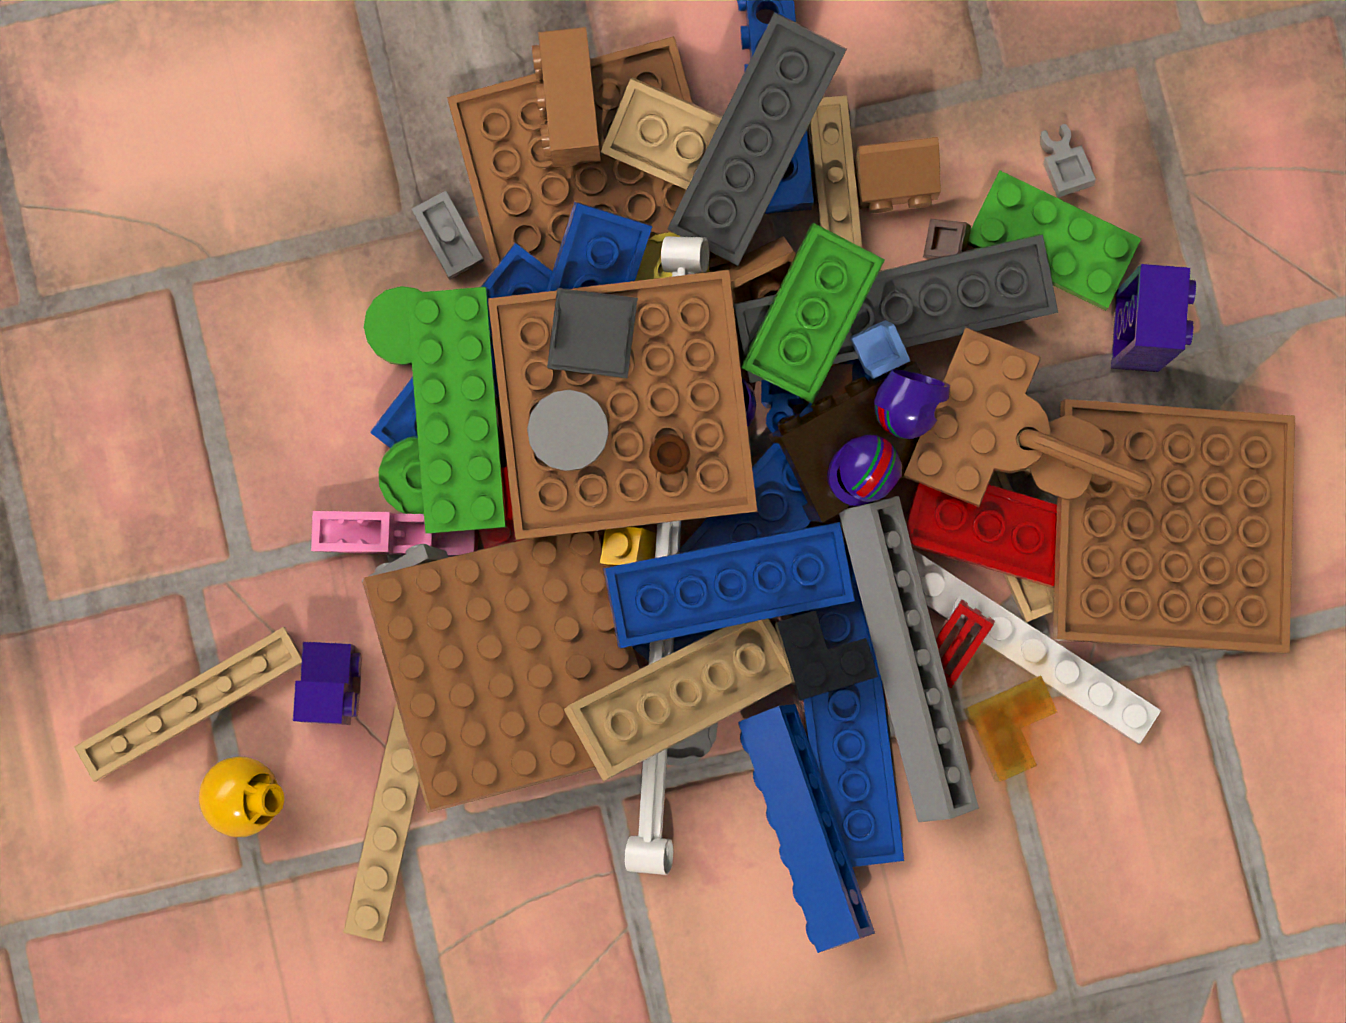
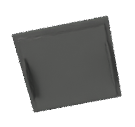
M557 288L547 368L628 378L638 298Z

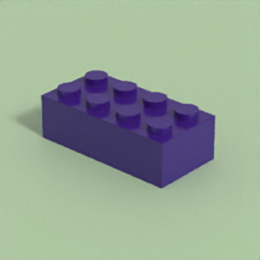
M1140 264L1117 289L1111 369L1159 372L1185 350V345H1191L1193 321L1187 320L1188 304L1193 305L1195 301L1196 281L1190 280V268Z

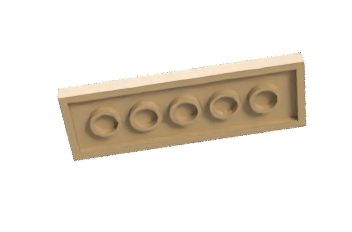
M764 619L724 627L568 705L564 711L604 782L791 685L792 680L778 634L770 620Z

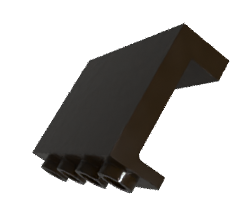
M907 362L895 368L897 370L922 374L916 362ZM890 371L878 377H872L869 380L866 377H861L850 382L844 387L846 393L836 398H833L832 395L826 396L811 405L813 411L802 417L799 414H795L783 419L777 424L779 429L769 435L772 443L780 445L808 502L802 507L809 520L823 523L853 506L842 502L833 494L827 477L829 464L834 455L851 439L864 435H877L888 440L898 451L902 463V477H904L920 437L913 439L895 437L885 431L877 420L874 400L879 387ZM839 466L837 470L838 482L841 488L851 495L842 483Z

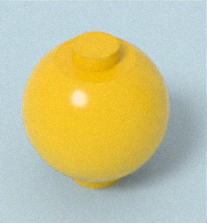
M231 757L218 762L206 773L199 789V805L203 817L216 831L231 837H247L266 828L273 818L280 813L284 805V792L278 785L271 770L260 761L249 757Z

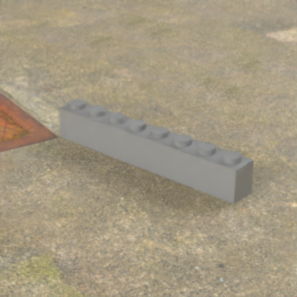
M899 496L848 508L840 512L839 515L918 822L952 819L979 809Z

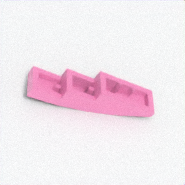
M313 511L311 551L405 555L407 549L417 544H427L445 550L448 556L478 551V529L426 534L424 514Z

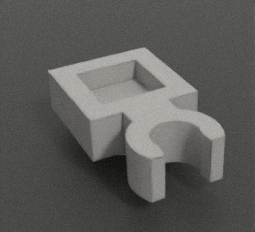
M1066 124L1060 125L1059 134L1062 138L1060 141H1052L1046 130L1042 131L1040 136L1042 149L1051 154V156L1045 157L1043 164L1057 198L1092 187L1096 181L1082 145L1070 148L1071 131Z

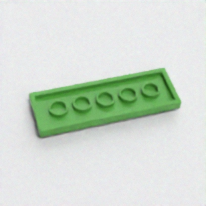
M475 287L406 293L425 533L507 527L488 288Z

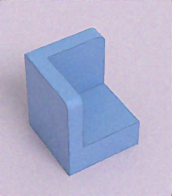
M886 320L850 336V340L865 373L873 378L910 362L895 325Z

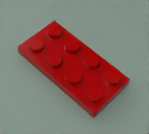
M917 483L906 521L912 547L1054 588L1057 504L988 485L980 507H977Z

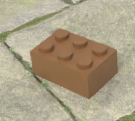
M582 27L538 32L539 45H532L536 79H543L544 83L536 85L540 118L547 117L548 123L540 124L544 157L552 156L554 167L600 163L587 29Z

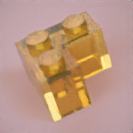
M1041 675L963 708L995 782L1004 781L1037 766L1021 728L1057 713Z

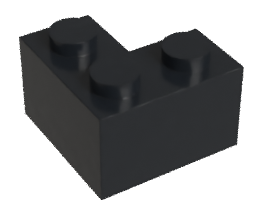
M816 611L776 622L775 627L798 701L878 677L867 639L864 638L827 649Z

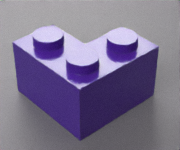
M303 642L301 681L295 680L294 722L351 725V717H357L359 711V693L353 692V678L360 677L362 660L361 653H355V645Z

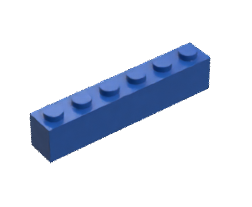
M796 704L780 705L739 721L738 724L741 729L740 741L752 761L754 782L763 793L767 805V820L776 831L780 843V858L789 869L793 881V896L797 904L802 907L806 918L808 939L815 945L817 953L875 934Z

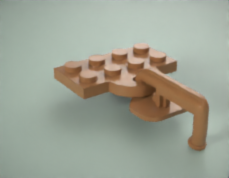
M965 328L943 380V382L950 385L949 399L937 405L934 416L938 420L931 430L920 436L904 474L905 478L977 507H980L994 471L1014 473L1029 468L1040 490L1066 500L1076 499L1083 495L1088 488L1093 474L1124 486L1128 496L1136 500L1144 498L1151 486V479L1148 475L1101 457L1105 440L1102 431L1096 425L1072 415H1065L1051 422L1048 421V416L1040 404L1026 395L1041 357L968 328ZM1018 435H1019V445L1017 444V436H1018Z

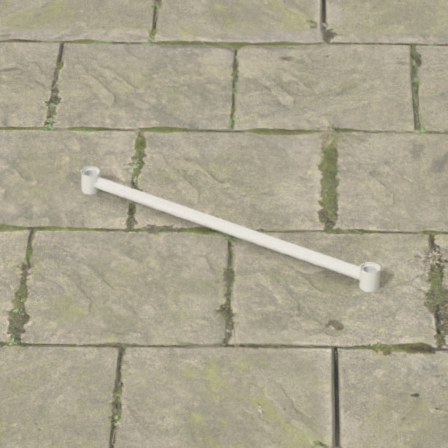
M666 236L661 249V263L664 272H671L672 277L706 273L709 264V243L707 238ZM681 521L657 523L655 558L679 553ZM674 638L650 642L649 665L673 653ZM667 749L643 761L638 836H630L628 838L625 849V867L628 872L668 875L672 868L673 843L671 839L662 838Z

